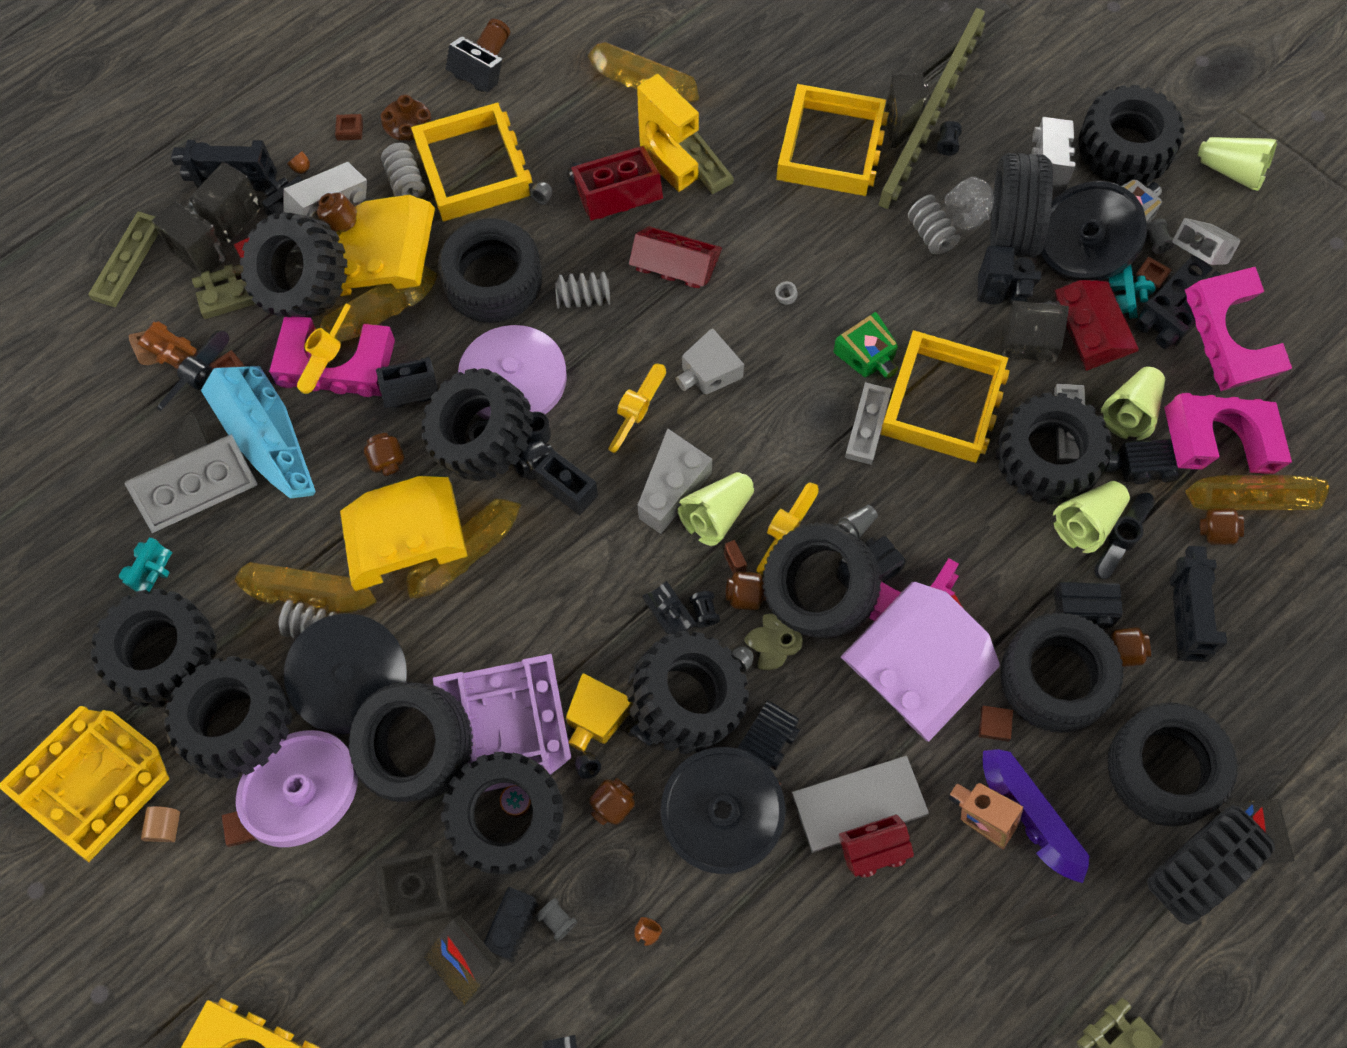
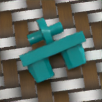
M1131 264L1122 272L1109 278L1112 292L1126 290V294L1117 295L1115 298L1122 313L1129 312L1130 319L1138 318L1135 297H1140V302H1147L1148 296L1155 292L1154 282L1146 280L1145 276L1137 277L1138 282H1133Z
M149 537L146 543L139 542L134 549L135 562L132 567H123L119 578L136 592L141 590L150 592L158 577L168 578L170 572L164 566L173 552L163 547L156 539Z

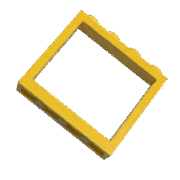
M797 84L779 157L776 180L866 196L868 186H874L876 171H872V166H878L881 151L876 150L877 145L882 146L885 131L880 130L881 125L886 126L889 113L884 112L886 99ZM804 108L874 120L863 175L791 162Z
M498 102L411 127L443 222L531 196L529 184L533 182L528 169H523L522 165H525L522 151L515 148L518 143L514 131H509L508 129L510 126L508 114L506 111H501ZM497 124L517 177L446 197L428 144Z
M913 330L880 434L976 463L980 454H986L990 439L985 438L987 430H993L997 415L992 414L994 407L999 408L1004 392L999 391L1001 384H1006L1010 370L1005 369L1008 357ZM917 354L993 375L973 443L896 421Z

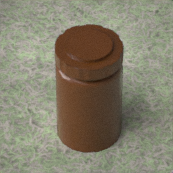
M490 19L476 42L477 46H481V48H485V50L498 56L510 36L509 27L501 20Z

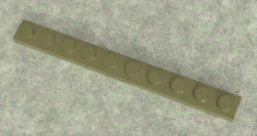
M975 9L882 190L879 206L888 209L892 200H898L903 188L900 186L901 182H907L912 171L910 165L912 162L917 163L922 148H919L921 143L926 145L932 130L929 127L936 125L941 114L938 110L940 107L944 108L949 99L950 93H948V90H954L959 79L957 73L958 71L963 72L968 61L966 55L967 53L971 55L976 46L977 40H975V37H981L986 25L985 22H982L985 14L984 10Z

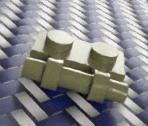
M230 264L224 266L225 269L212 273L206 271L201 273V276L192 278L195 288L202 286L206 288V290L196 292L200 311L204 319L255 305L252 300L254 296H249L245 289V286H247L246 282H243L242 279L238 280L237 277L243 272V266L240 264L236 266ZM226 279L229 280V283L215 287L214 283Z
M1121 998L1115 1005L1110 1004L1103 1011L1105 1015L1094 1025L1089 1024L1083 1030L1084 1035L1076 1043L1080 1048H1091L1093 1045L1096 1048H1159L1164 1042L1140 1016L1135 1017L1130 1023L1127 1022L1124 1015L1132 1007L1124 998ZM1115 1026L1120 1033L1108 1043L1104 1035Z

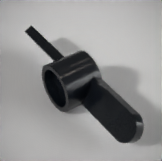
M222 330L215 331L194 356H189L181 362L177 371L180 381L156 407L160 412L186 383L196 390L203 388L213 370L209 366L210 363L229 342L228 333Z
M1141 493L1138 495L1126 516L1121 517L1115 523L1108 535L1110 543L1094 569L1097 578H1110L1125 551L1133 549L1143 536L1142 523L1155 503L1152 494ZM1117 528L1128 529L1133 534L1134 540L1122 538Z

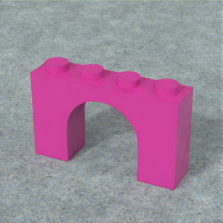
M1256 267L1200 280L1185 290L1187 302L1196 320V328L1202 337L1205 353L1209 357L1214 371V379L1218 383L1220 391L1272 378L1292 369L1283 343L1258 350H1249L1238 345L1227 331L1225 317L1229 306L1250 301L1264 292Z
M291 316L284 317L269 371L275 383L281 387H297V383L311 358V354L305 350V343L308 337L316 330L311 318ZM363 324L358 348L354 356L341 366L325 368L313 391L321 389L330 390L337 394H345L346 392L357 393L363 397L382 396L376 369L383 366L388 367L390 364L395 343L391 328L388 326Z
M1182 393L1164 407L1178 468L1204 469L1219 458L1213 432V421L1229 426L1240 437L1245 449L1250 473L1275 474L1292 463L1276 402L1263 401L1262 399L1244 400L1239 397L1220 398L1215 395L1195 396L1190 393Z

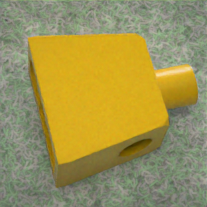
M583 673L566 716L567 724L576 729L568 743L582 752L585 751L591 738L605 744L629 715L627 711L633 706V702H628L627 696Z

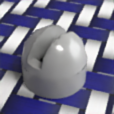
M782 282L775 290L776 297L781 304L789 305L797 299V289L792 282ZM789 290L790 297L786 298L783 291Z

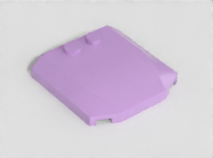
M911 582L841 656L861 678H864L928 742L1000 666L989 633L947 592L917 582Z
M552 654L523 659L521 662L467 673L459 672L433 678L434 686L443 688L451 693L461 703V706L464 707L465 713L468 714V719L471 723L470 727H472L471 733L473 734L472 754H470L471 758L468 763L471 764L477 760V757L484 754L491 755L494 752L502 751L505 753L514 752L533 759L551 775L571 759ZM498 783L490 786L484 792L506 788L514 784Z

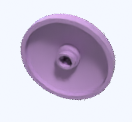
M520 325L498 327L476 338L465 350L458 368V372L465 374V370L473 368L477 370L484 368L498 373L524 394V397L528 399L531 405V410L529 411H537L544 414L548 413L558 403L564 392L567 380L564 356L558 345L545 333ZM486 407L476 414L488 420L490 419L491 407Z
M306 730L288 734L286 740L281 739L279 744L282 747L278 753H272L267 758L269 760L268 763L263 767L259 764L254 767V772L242 775L236 793V810L243 826L260 842L275 847H293L308 843L333 828L349 809L358 785L357 771L353 769L348 748L337 737L326 732Z

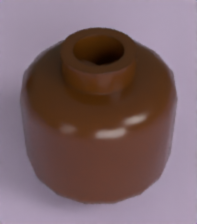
M340 192L326 193L320 198L317 215L321 221L330 226L331 230L346 232L355 225L357 210L344 194Z
M388 433L377 434L369 438L363 450L371 471L383 473L384 476L398 472L400 470L398 466L405 459L398 439L394 436H389Z
M1234 508L1209 509L1206 512V519H1200V536H1206L1207 542L1210 545L1236 544L1240 537H1244L1243 514L1238 515Z
M750 572L734 573L732 578L727 579L726 601H730L734 609L758 610L762 601H766L762 576L759 573Z
M1139 627L1116 629L1112 632L1111 639L1114 641V646L1118 648L1123 667L1144 665L1147 657H1151L1148 633L1143 634Z
M616 778L614 781L607 779L603 781L589 799V803L594 809L590 814L602 825H605L607 822L618 825L634 807L635 801L632 796L635 793L620 779Z

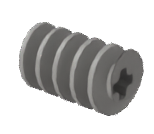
M394 143L388 146L381 155V161L394 196L412 195L421 198L426 192V187L423 184V179L420 176L413 153H411V148L404 143Z
M930 194L915 202L908 212V218L913 222L914 228L918 230L929 251L932 254H942L957 245L960 235H954L956 228L950 226V219L945 218V212L940 210V204L935 202V196Z
M604 271L601 272L599 280H597L594 272L590 273L589 280H586L583 273H580L578 281L575 280L573 274H569L567 282H565L562 274L558 276V280L555 283L558 309L562 301H564L566 308H570L572 300H574L577 307H581L583 299H585L588 307H591L593 299L596 300L598 306H601L603 299L606 298L610 305L609 279Z
M288 599L279 617V631L282 636H291L296 640L307 627L325 618L326 610L321 608L317 615H315V607L310 605L306 612H304V604L300 602L293 609L294 603ZM331 612L329 616L336 615V613Z

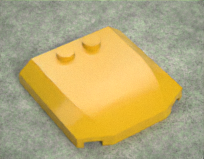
M412 195L364 201L355 206L357 210L355 225L346 232H336L340 238L338 243H342L346 253L343 254V257L347 259L348 266L344 272V275H347L346 283H342L341 288L343 291L340 296L351 295V288L390 283L396 289L420 286L435 210L434 206L429 201Z
M418 476L364 493L340 511L350 580L355 591L383 583L381 576L383 574L437 558L439 565L468 556L449 477Z
M79 706L0 783V789L79 856L90 862L169 780V776L158 748L114 712L102 710V712L88 710L87 707Z

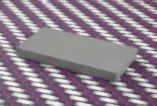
M232 434L124 483L151 533L258 485Z
M907 756L803 788L791 794L812 853L841 844L839 833L897 814L906 823L929 814Z

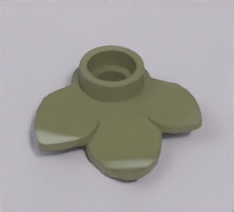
M774 614L764 615V627L751 630L744 639L750 648L761 653L758 660L759 670H773L781 667L786 661L787 656L796 654L803 644L801 633L781 623L782 621H779ZM786 636L792 637V641L789 644H783V639Z

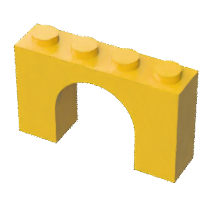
M657 73L650 79L644 80L637 87L640 146L645 147L659 173L680 192L698 179V162L679 143L699 130V112Z
M223 998L218 1003L207 1000L181 1047L232 1048L241 1042L255 1040L265 1048H321L306 1040L303 1046L292 1041L293 1033L278 1026L273 1031L264 1026L265 1019L251 1012H248L246 1017L237 1013L238 1006Z

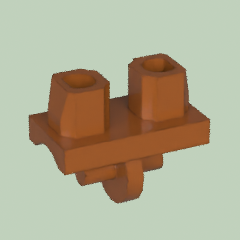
M159 321L153 322L137 343L156 355L158 363L163 364L167 362L177 369L185 358L194 356L197 350L191 346L189 340L183 336H175L167 330V326Z

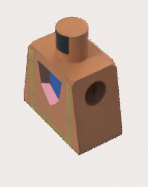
M978 783L972 792L960 784H956L948 799L962 807L961 820L1004 850L1020 824L1023 806L981 783Z

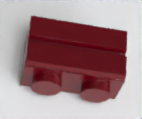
M897 814L839 833L846 864L855 877L873 876L877 869L886 866L899 867L905 864L906 859L914 857L907 826Z

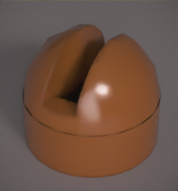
M302 151L290 160L287 165L295 173L302 174L309 169L310 161Z
M641 917L634 930L636 941L644 940V946L654 944L662 933L661 926L647 917Z

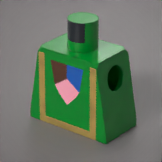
M876 312L838 336L835 340L833 352L863 377H869L878 370L886 379H889L899 369L892 362L898 345Z

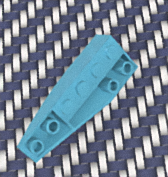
M261 367L214 368L201 391L228 435H233L244 456L271 484L290 499L313 496L316 491L286 406Z

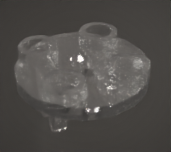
M975 176L960 182L945 196L944 202L946 204L947 218L950 219L952 225L962 230H969L982 225L985 220L991 219L990 213L994 204L992 188L987 182Z

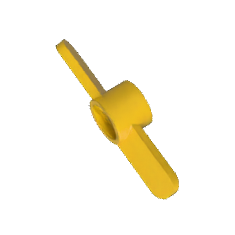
M345 304L330 334L324 329L319 328L308 337L305 343V350L312 356L297 383L300 392L304 394L312 392L327 363L337 355L340 349V342L335 336L351 305Z
M654 364L638 392L636 393L629 389L623 395L617 413L626 419L609 446V451L615 453L620 448L634 422L639 423L645 416L652 397L665 377L666 368L664 365Z
M808 483L804 487L789 513L780 509L773 518L767 534L775 539L757 567V572L761 575L765 571L764 566L767 564V557L770 556V551H773L774 545H777V541L782 540L785 534L787 535L789 531H794L795 528L800 526L802 519L818 495L819 489L816 484Z

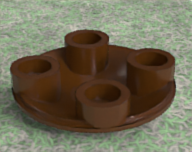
M409 95L399 96L398 100L390 103L380 116L385 132L389 136L402 141L414 140L411 127L428 123L432 120L429 109L420 101L412 99Z

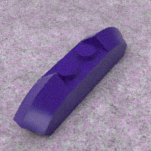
M999 749L983 751V769L989 788L1023 806L1021 821L1026 826L1025 832L1034 844H1039L1042 848L1036 854L1044 863L1060 875L1083 883L1089 865L1088 853L1011 752Z

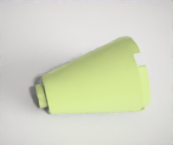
M1210 137L1207 142L1203 141L1201 143L1198 156L1201 157V163L1252 190L1259 191L1266 178L1264 175L1267 168H1270L1277 140L1269 138Z
M1143 367L1104 402L1101 413L1103 412L1105 426L1112 433L1124 439H1127L1129 436L1137 437L1136 440L1150 437L1156 429L1165 384L1163 373L1154 367Z
M736 472L685 496L680 500L681 506L678 507L681 522L690 534L696 532L700 535L699 541L709 546L717 545L722 541L753 495V482L746 474Z
M1110 481L1061 503L1053 513V516L1056 515L1057 520L1054 522V527L1060 538L1073 549L1078 546L1085 549L1082 551L1084 553L1095 552L1103 545L1130 500L1127 488L1116 481Z

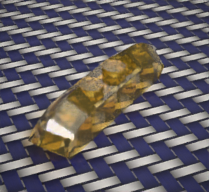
M606 42L597 44L588 55L589 60L600 73L628 87L637 89L644 80L650 79L658 73L687 102L699 100L697 85L692 76Z
M424 266L420 286L396 289L391 283L382 284L348 302L347 304L351 305L335 338L339 342L361 336L363 324L379 325L387 318L401 313L408 306H414L428 294L438 274ZM345 305L324 316L320 328L330 334Z
M1223 475L1200 479L1185 492L1193 507L1202 510H1209L1211 508H1234L1236 510H1318L1323 507L1330 490L1327 480L1307 476Z
M495 499L462 526L467 557L439 565L437 558L418 563L408 572L406 581L410 598H421L437 593L453 583L454 579L460 574L465 573L469 566L481 556L486 555L495 544L500 543L508 534L518 517L521 504L506 499Z
M250 562L240 568L234 579L238 586L248 595L271 604L278 599L283 602L289 599L294 604L297 601L308 602L309 605L316 608H324L325 605H328L329 613H349L364 609L377 602L368 587L355 591L351 585L350 577Z

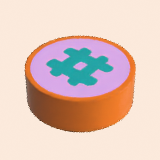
M513 785L507 787L502 792L500 805L507 815L521 817L529 811L531 800L522 788Z

